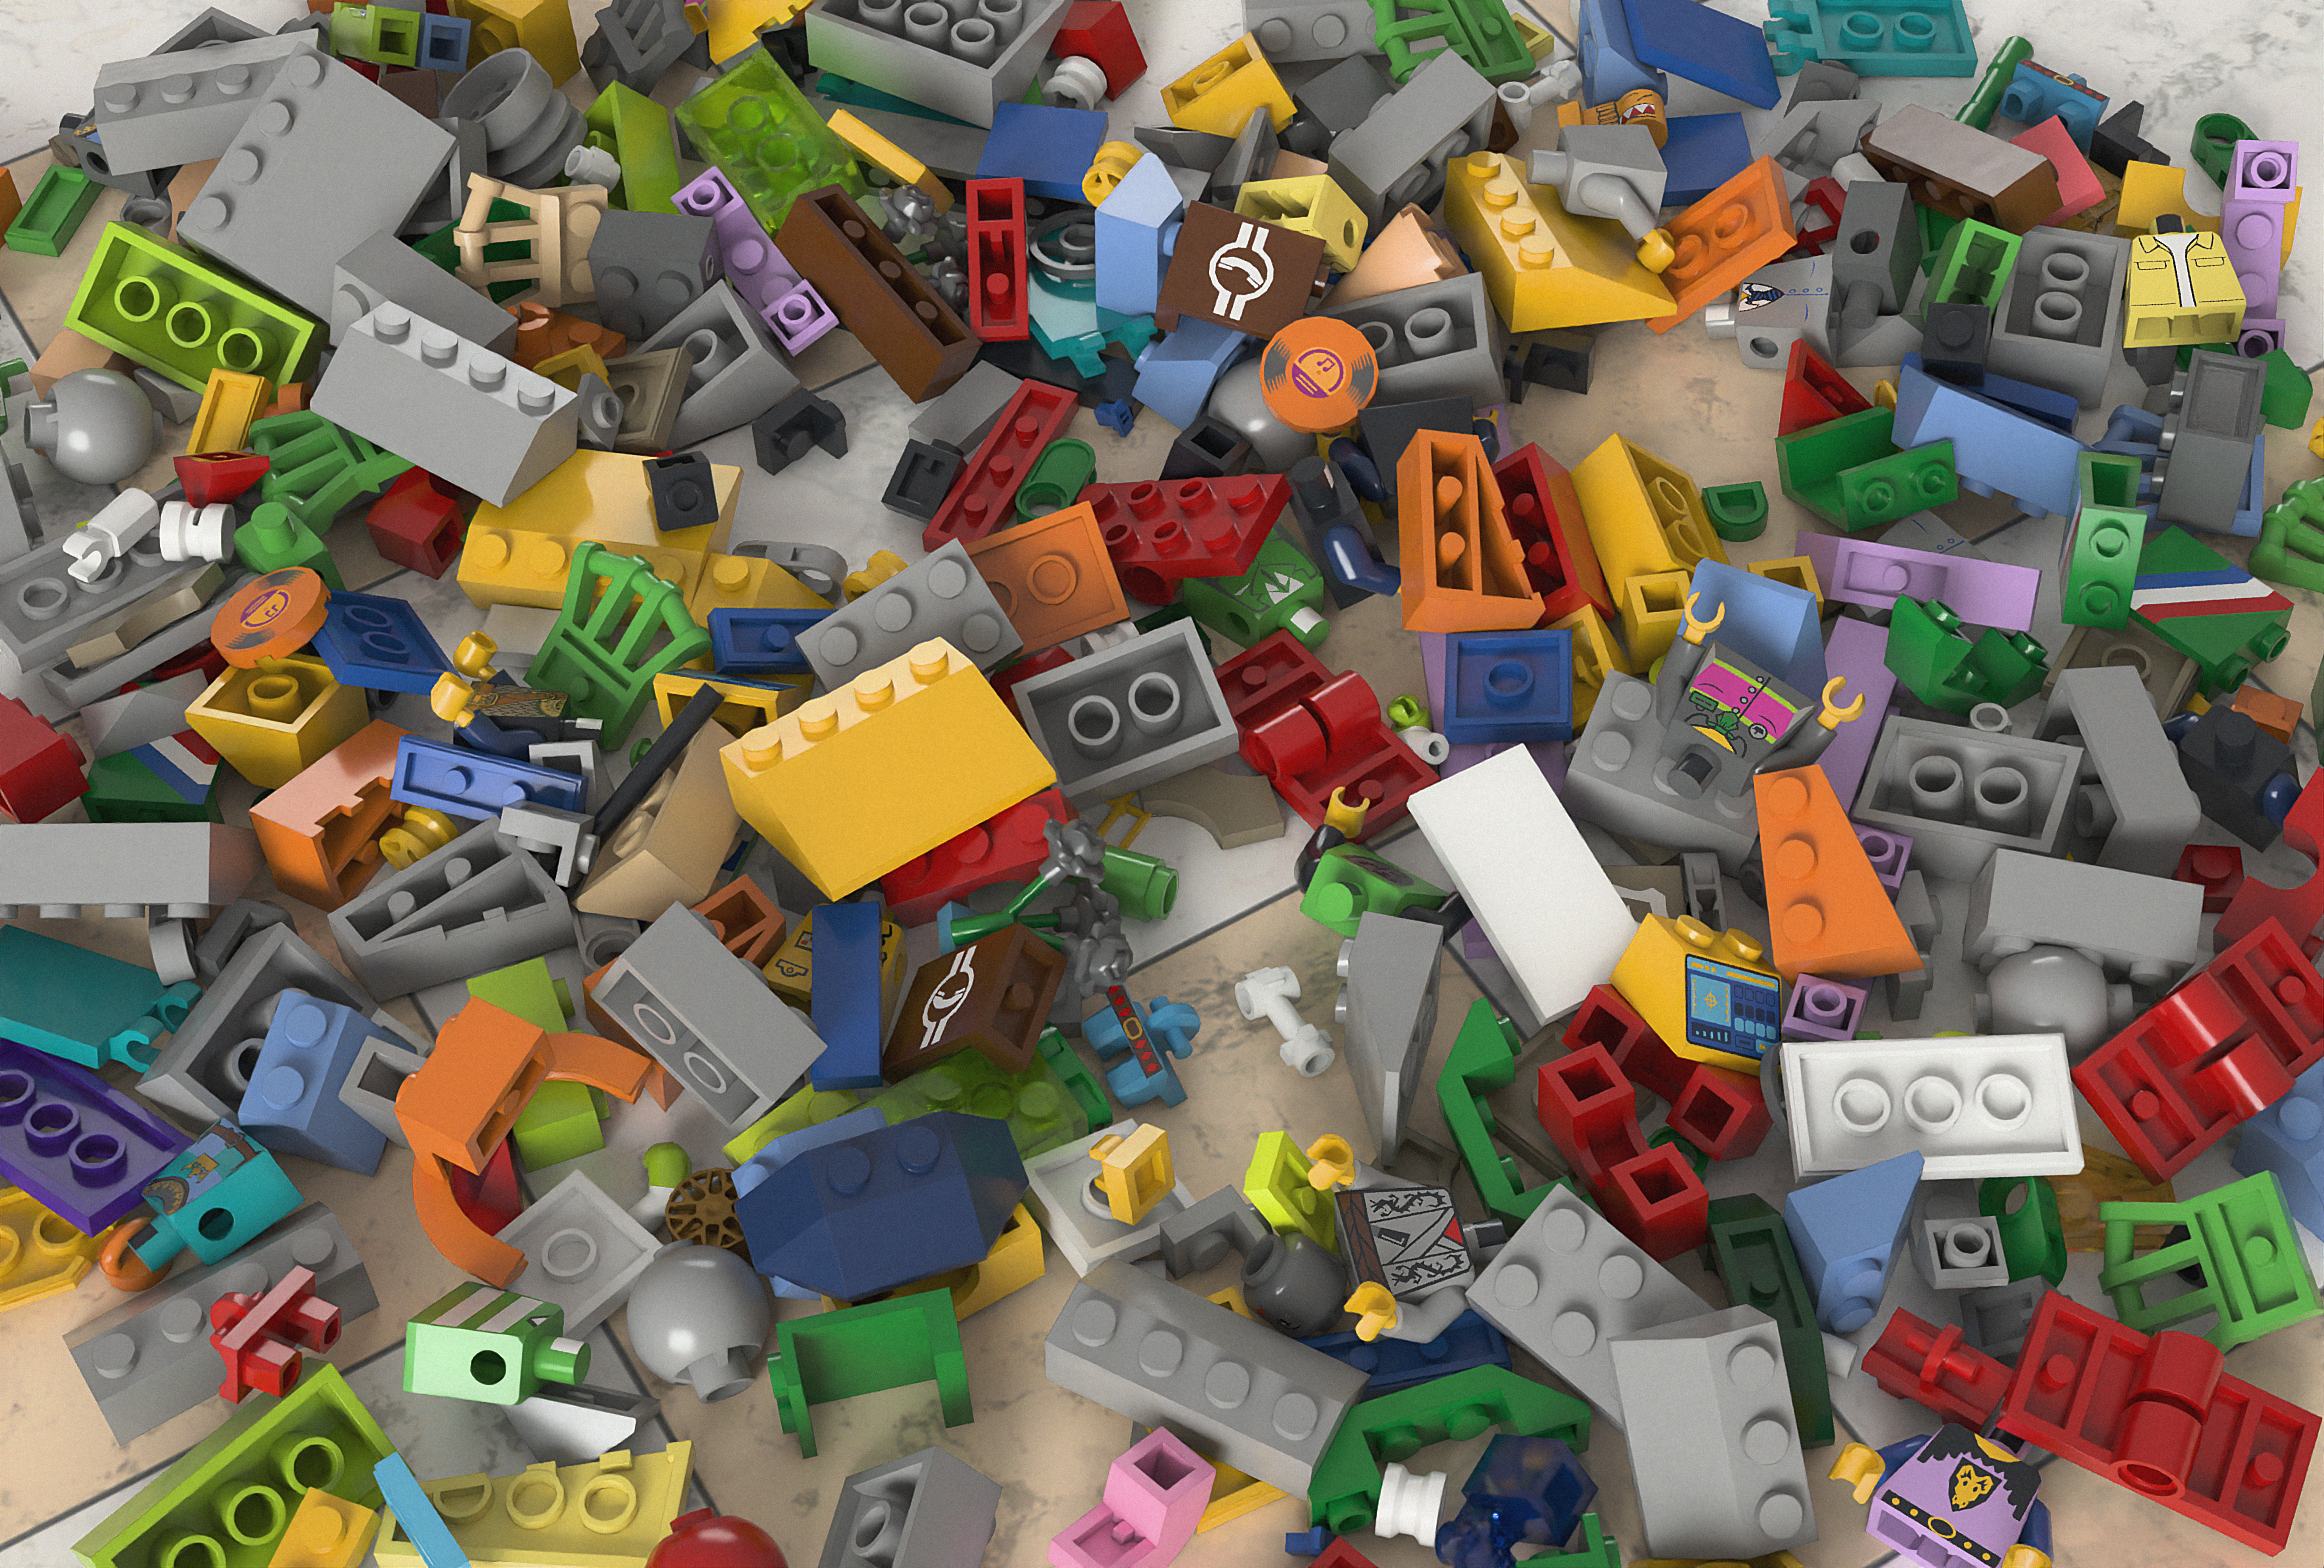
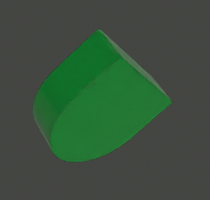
M1761 481L1702 488L1701 499L1708 518L1719 538L1731 542H1746L1757 538L1764 532L1767 525L1769 505Z

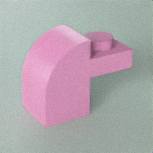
M1163 1426L1159 1427L1112 1462L1103 1501L1051 1539L1047 1559L1057 1568H1167L1197 1528V1523L1207 1507L1217 1470Z

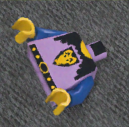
M1997 1419L1983 1438L1958 1423H1948L1933 1437L1920 1434L1878 1450H1873L1861 1443H1847L1827 1475L1833 1481L1837 1478H1843L1855 1484L1857 1488L1853 1493V1498L1860 1504L1865 1503L1872 1491L1877 1490L1873 1497L1865 1532L1924 1568H2052L2054 1554L2051 1512L2043 1502L2037 1499L2043 1477L2036 1469L2023 1462L2034 1444L1996 1427Z

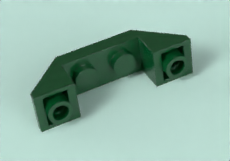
M1756 1193L1709 1200L1705 1244L1697 1247L1703 1270L1718 1269L1730 1308L1748 1304L1777 1320L1801 1450L1834 1445L1835 1431L1822 1335L1781 1213Z

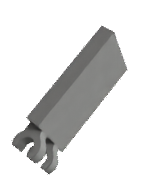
M233 566L223 572L226 577L224 585L201 609L160 628L130 651L82 669L81 667L75 668L71 659L67 657L41 671L39 675L52 696L78 710L211 636V626L220 609L235 593L253 580L264 575L259 572H249L247 568L242 566Z

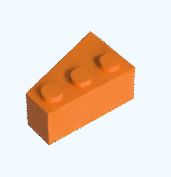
M377 718L248 810L278 891L328 913H332L357 898L387 862L379 846L380 838L389 829L400 828L404 823L405 812L412 806L409 803L390 799L400 736L417 734Z
M1820 764L1754 775L1753 782L1774 965L1791 990L1795 988L1799 973L1837 983L1925 969L1926 967Z

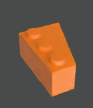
M1418 429L1397 462L1402 630L1441 634L1530 631L1546 611L1540 593H1533L1523 568L1522 561L1525 558V554L1519 539H1512L1501 511L1505 503L1479 436Z
M746 873L690 909L701 913L714 925L719 935L718 940L738 959L743 958L752 962L761 971L786 941V918ZM618 956L582 980L586 1017L602 1038L615 1042L652 1060L653 1064L644 1088L666 1113L685 1087L589 996L619 958Z

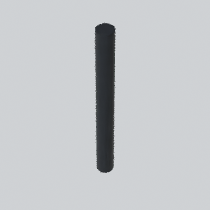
M704 682L594 816L592 835L600 837L599 851L725 699L706 682ZM559 860L547 873L553 879L554 882L556 879ZM558 885L564 893L569 889V887Z

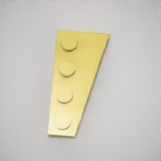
M691 1439L666 1443L667 1451L632 1456L630 1449L599 1454L600 1461L558 1468L556 1461L526 1465V1472L516 1475L489 1479L486 1472L417 1483L469 1560L471 1568H644L656 1545L665 1537L673 1534L669 1523L685 1515L696 1451ZM386 1504L373 1553L379 1567L428 1568Z

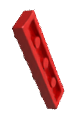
M1025 378L922 534L925 552L932 553L956 537L961 545H965L1002 531L1016 509L1015 499L1021 485L1047 445L1062 438L1078 413V393Z

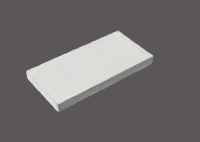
M1523 743L1410 795L1406 806L1542 1027L1579 1009L1593 985L1610 984L1608 979L1639 929V926Z
M2063 1033L1783 1043L1779 1054L1796 1185L1817 1184L1915 1150H1919L1925 1160L1921 1180L2079 1174L2085 1166Z

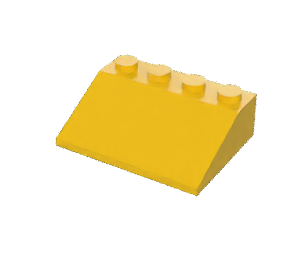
M1477 151L1469 154L1467 157L1448 158L1443 218L1464 254L1469 255L1470 264L1474 271L1482 272L1488 294L1511 333L1677 315L1678 304L1658 274L1650 271L1638 259L1636 251L1639 246L1620 220L1574 214L1564 210L1555 185L1528 184L1526 180V162L1503 153L1495 154L1488 151Z
M576 448L575 454L504 508H500L484 499L482 500L469 526L456 581L476 609L490 610L492 604L562 611L575 549L582 541L589 540L603 544L607 552L627 557L634 555L644 557L653 565L654 574L659 579H670L683 590V602L688 611H690L710 553L726 554L744 475L742 467L710 464L719 513L717 522L661 531L657 525L652 494L646 486L642 461L656 459L657 457ZM600 576L596 579L589 614L594 613L613 578ZM640 594L634 595L617 626L629 627L645 600ZM664 619L658 630L671 632Z
M940 636L929 642H923L914 646L908 653L875 670L861 673L853 681L820 698L803 703L797 710L764 727L752 729L744 734L742 738L719 749L735 811L833 902L1057 782L1055 770L975 664Z

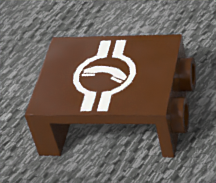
M1191 199L1157 301L1154 327L1176 333L1181 316L1184 314L1271 341L1277 332L1294 321L1315 317L1305 312L1310 296L1322 299L1332 265L1321 262L1326 240Z
M1017 922L920 966L883 1055V1079L924 1110H928L935 1106L955 1052L965 1047H973L1009 1076L1027 1070L1068 959L1022 923Z

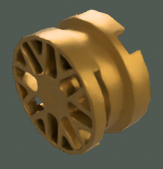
M718 1167L698 1171L682 1180L670 1194L665 1209L667 1226L672 1242L692 1239L695 1245L707 1244L718 1246L737 1254L753 1268L754 1265L734 1208V1203L739 1200L730 1174L735 1170ZM718 1176L719 1185L712 1186L713 1177ZM701 1179H706V1182L704 1184H701L698 1181ZM691 1186L697 1192L689 1195L685 1188ZM679 1195L684 1199L683 1201L675 1202ZM672 1211H678L676 1215L671 1214Z

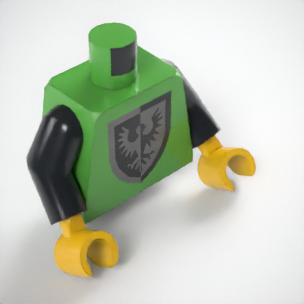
M1342 786L1333 790L1324 824L1318 826L1295 863L1294 878L1300 891L1305 894L1300 905V911L1342 935L1350 937L1356 936L1363 911L1444 926L1443 947L1474 917L1460 892L1453 891L1450 894L1352 842L1346 843V838H1353L1360 834L1370 801L1368 798H1365L1360 807H1348L1342 804L1346 788Z

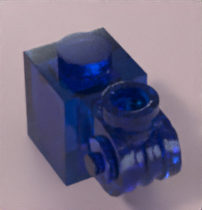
M1495 1434L1461 1489L1462 1494L1467 1499L1455 1520L1445 1522L1437 1532L1435 1539L1436 1555L1442 1564L1454 1568H1515V1562L1518 1560L1510 1549L1517 1542L1565 1548L1580 1522L1581 1513L1586 1512L1599 1489L1563 1440Z

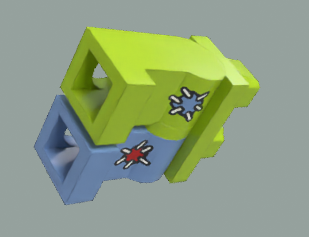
M335 2L334 12L330 15L329 55L465 73L471 20L368 4L363 6Z

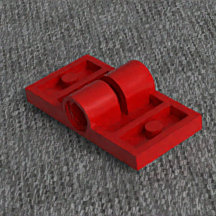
M1245 474L1232 477H1194L1179 480H1144L1141 482L1110 484L1095 483L1086 485L1074 505L1090 501L1117 579L1125 591L1144 604L1164 606L1172 601L1183 583V578L1245 576L1291 497L1293 490L1284 474Z
M1285 628L1213 669L1238 731L1239 751L1237 753L1260 776L1267 775L1271 787L1315 831L1319 825L1324 824L1333 790L1343 786L1346 788L1342 804L1345 806L1356 808L1362 805L1365 798H1368L1370 801L1360 834L1353 838H1346V843L1352 842L1360 845L1410 814L1411 812L1406 806L1410 795L1441 781V777L1381 721V710L1378 700L1371 687L1358 673L1352 670H1345L1339 675L1334 676Z
M2274 915L2255 925L2069 1070L2071 1081L2152 1187L2158 1186L2168 1181L2239 1123L2256 1115L2282 1097L2297 1083L2295 1078L2324 1056V980Z
M2048 1289L2038 1299L1995 1426L2264 1554L2274 1557L2286 1547L2323 1418L2224 1372L2225 1357L2216 1346L2198 1336L2179 1331H2161L2149 1337Z

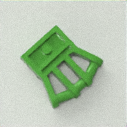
M1367 0L1368 6L1374 9L1377 32L1374 34L1373 40L1380 52L1387 53L1392 63L1389 70L1397 84L1406 85L1411 73L1422 61L1428 58L1434 61L1449 47L1493 86L1527 79L1537 67L1502 0ZM1395 6L1431 12L1432 15L1397 21ZM1443 35L1449 46L1411 54L1406 43Z
M310 409L260 419L251 424L249 428L248 443L252 450H254L253 453L267 455L270 460L271 468L253 483L257 490L262 491L261 498L263 503L279 502L286 505L318 538L325 535L330 529L333 515L360 492L365 490L381 493L379 483L395 475L405 473L410 468L416 466V464L310 411ZM320 489V490L317 491L313 496H311L307 501L304 500L303 498H301V497H304V496H306V495H308V494H310V493H312V492H314V491Z
M2324 475L2308 482L2304 480L2293 482L2282 495L2283 503L2270 506L2262 515L2260 541L2258 545L2252 548L2248 559V569L2254 576L2324 594V535L2300 523L2301 519L2324 531ZM2284 546L2311 561L2288 556Z
M585 540L577 546L572 558L561 614L524 676L523 681L532 688L570 694V717L604 720L603 749L620 751L649 700H656L653 686L656 674L678 669L687 661L700 657L712 647L713 642L706 629L697 627L683 602V590L670 579H659L654 574L653 565L640 555L627 557L607 552L603 544ZM600 576L613 578L588 621L596 579ZM638 593L645 600L617 648H615L608 640L634 595ZM665 619L675 640L639 668L637 665Z
M2269 1170L2180 1203H2099L2098 1222L2105 1224L2103 1272L2097 1278L2103 1295L2112 1297L2119 1318L2117 1322L2152 1337L2163 1329L2217 1310L2221 1322L2203 1336L2202 1339L2216 1346L2225 1355L2238 1343L2261 1339V1335L2324 1314V1303L2278 1176ZM2187 1225L2192 1239L2134 1259L2135 1226ZM2197 1263L2201 1264L2208 1287L2146 1309L2140 1287L2145 1282Z

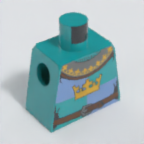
M222 1117L144 1187L141 1194L158 1216L126 1242L152 1273L156 1272L184 1248L208 1267L217 1264L298 1207L305 1199L266 1148Z

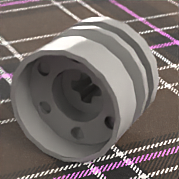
M522 47L508 48L498 52L473 67L457 82L448 94L439 113V118L459 117L484 125L486 133L487 176L528 190L537 189L555 177L565 167L570 152L576 146L583 145L588 132L587 119L577 108L571 105L570 99L566 94L558 89H553L552 78L531 53Z

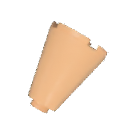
M1411 202L1397 213L1359 257L1357 266L1351 272L1345 273L1318 304L1316 310L1467 275L1469 272L1446 237L1440 239L1433 231L1428 233L1425 230L1434 222L1418 205Z

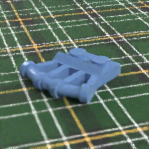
M2120 405L2116 407L2108 419V431L2101 441L2094 443L2092 447L2104 454L2140 457L2142 462L2141 471L2153 472L2156 456L2168 457V453L2157 451L2163 417L2132 405ZM2256 434L2230 533L2157 520L2158 504L2134 508L2147 510L2144 533L2167 530L2174 524L2192 537H2194L2195 531L2258 538L2263 511L2265 435ZM2138 438H2140L2156 445L2135 443L2129 441H2135ZM2141 473L2136 501L2159 503L2160 495L2149 493L2152 474Z

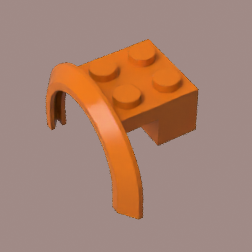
M472 995L460 1014L452 1015L443 1024L437 1036L436 1048L420 1071H413L403 1081L397 1093L396 1105L393 1108L415 1155L412 1170V1190L416 1212L425 1233L441 1255L466 1273L500 1290H503L519 1278L529 1265L528 1261L523 1259L525 1256L524 1252L480 1230L464 1215L457 1205L453 1188L454 1164L479 1176L542 1082L573 1081L588 1084L635 1105L642 1094L653 1064L652 1060L615 1042L594 1035L572 1032L546 1034L544 1029Z

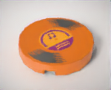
M1317 316L1296 320L1275 334L1263 351L1259 379L1263 401L1277 421L1298 433L1311 435V432H1327V435L1343 432L1356 423L1357 411L1371 407L1376 396L1379 369L1375 351L1362 332L1342 320Z
M294 566L275 570L253 580L235 593L220 609L211 626V642L229 665L234 667L256 668L259 665L255 659H260L267 655H270L273 661L283 659L309 642L323 626L329 613L324 605L326 601H331V592L311 568Z

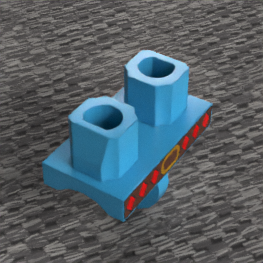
M2025 58L2017 63L2011 85L2005 90L1999 111L2000 115L2016 123L2022 120L2034 127L2057 115L2075 145L2082 150L2088 151L2091 146L2094 129L2098 127L2110 97L2087 87L2086 79L2078 74L2073 73L2065 77Z
M1124 983L1119 986L1109 987L1105 995L1110 1004L1082 1022L1081 1026L1095 1052L1103 1061L1129 1046L1134 1053L1130 1058L1105 1072V1076L1117 1099L1127 1110L1141 1105L1158 1095L1161 1096L1170 1108L1188 1099L1166 1052L1172 1051L1175 1059L1178 1060L1185 1059L1192 1054L1193 1048L1189 1041L1195 1037L1201 1026L1194 1007L1185 1003L1170 1004L1166 996H1159L1150 1002L1149 1006L1153 1014L1148 1017L1140 1002L1132 1001Z

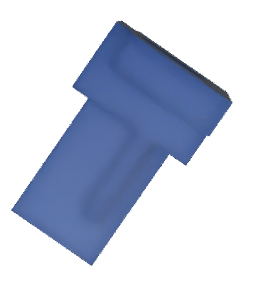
M1118 399L1114 404L1101 402L1093 411L1099 425L1112 427L1113 430L1119 432L1120 437H1126L1134 427L1132 422L1133 416L1128 404L1124 403L1123 399Z
M1314 1526V1528H1310L1308 1533H1286L1285 1552L1292 1556H1312L1317 1559L1336 1539V1535L1322 1526Z

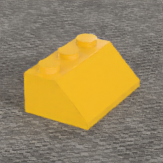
M1615 432L1569 472L1599 566L1609 585L1607 591L1611 603L1621 614L1625 578L1686 570L1690 584H1692L1696 567L1703 557L1731 566L1717 532L1708 518L1692 476L1621 434Z

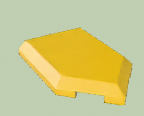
M16 1185L0 1189V1313L77 1288L98 1259L97 1254L103 1239L110 1231L124 1224L132 1210L91 1238Z

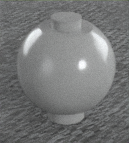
M1262 357L1245 360L1231 368L1216 385L1209 403V417L1253 444L1241 475H1244L1249 468L1260 469L1259 473L1277 474L1288 471L1298 461L1309 457L1317 447L1316 433L1311 432V435L1293 431L1277 421L1264 403L1259 379Z
M87 368L72 372L55 382L48 390L42 402L27 401L25 404L24 440L26 448L44 449L49 462L55 469L66 477L80 483L106 485L130 477L146 463L150 457L152 445L160 446L162 441L163 423L161 412L152 411L150 399L139 385L127 376L112 370Z
M2039 944L2035 945L2028 952L2014 953L2005 957L1987 977L1985 993L1973 994V1025L1975 1034L1990 1036L2063 1033L2069 1070L2133 1021V998L2130 984H2109L2104 978L2103 970L2100 966L2073 949L2064 946Z
M683 1239L658 1249L653 1254L655 1261L646 1267L635 1282L627 1306V1329L637 1356L652 1373L662 1380L678 1386L694 1385L699 1402L702 1404L722 1401L743 1392L754 1382L748 1365L761 1352L770 1326V1304L762 1280L743 1258L718 1246L707 1244L695 1245L692 1239Z

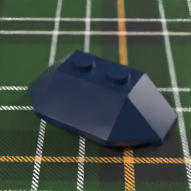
M940 1110L804 1151L735 1202L734 1208L757 1273L772 1278L777 1276L801 1288L850 1303L985 1261L1007 1226L1018 1203L1022 1201L1029 1189L1030 1182L1005 1120Z

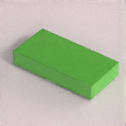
M51 164L4 234L9 250L59 257L105 185L88 179L80 168Z

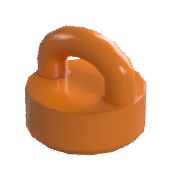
M141 1216L121 1224L110 1231L101 1242L97 1254L99 1265L106 1279L113 1287L124 1292H139L149 1289L162 1281L170 1271L173 1258L156 1272L152 1273L126 1242L151 1222L153 1218Z

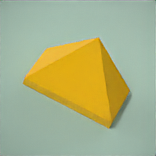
M1591 604L1542 629H1572L1573 733L1576 735L1584 731L1609 669L1639 679L1635 673L1633 674L1631 665L1600 614Z

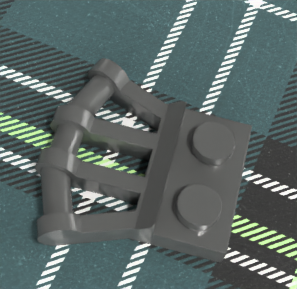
M613 0L611 6L595 13V17L600 25L595 33L585 42L580 60L599 95L604 92L613 80H616L643 96L649 97L664 70L695 41L693 24L686 18L684 6L686 0Z

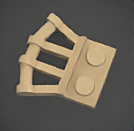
M471 172L467 187L472 190L460 225L453 229L454 244L460 246V266L455 268V277L492 302L493 300L486 286L490 282L531 278L532 287L496 304L504 310L513 305L518 311L519 318L521 317L520 302H533L544 307L558 308L562 304L597 301L587 254L603 211L608 209V189L600 184L528 190ZM494 197L530 207V219L486 223ZM531 240L530 259L484 263L483 246L489 243Z

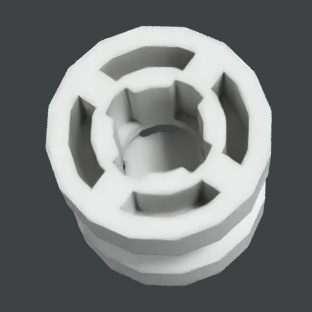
M167 501L164 505L160 521V548L163 558L167 561L187 562L192 556H202L207 563L216 561L221 564H229L235 550L232 535L236 530V517L233 506L231 504L210 503L206 508L199 509L194 508L189 502Z

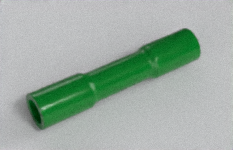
M2012 36L2005 40L1988 66L1986 76L1969 102L1960 109L1954 119L1955 121L1967 126H1974L1979 131L1985 133L1990 125L1992 115L2003 100L2006 88L2011 85L2017 63L2025 58L2029 60L2033 58V47L2026 39Z

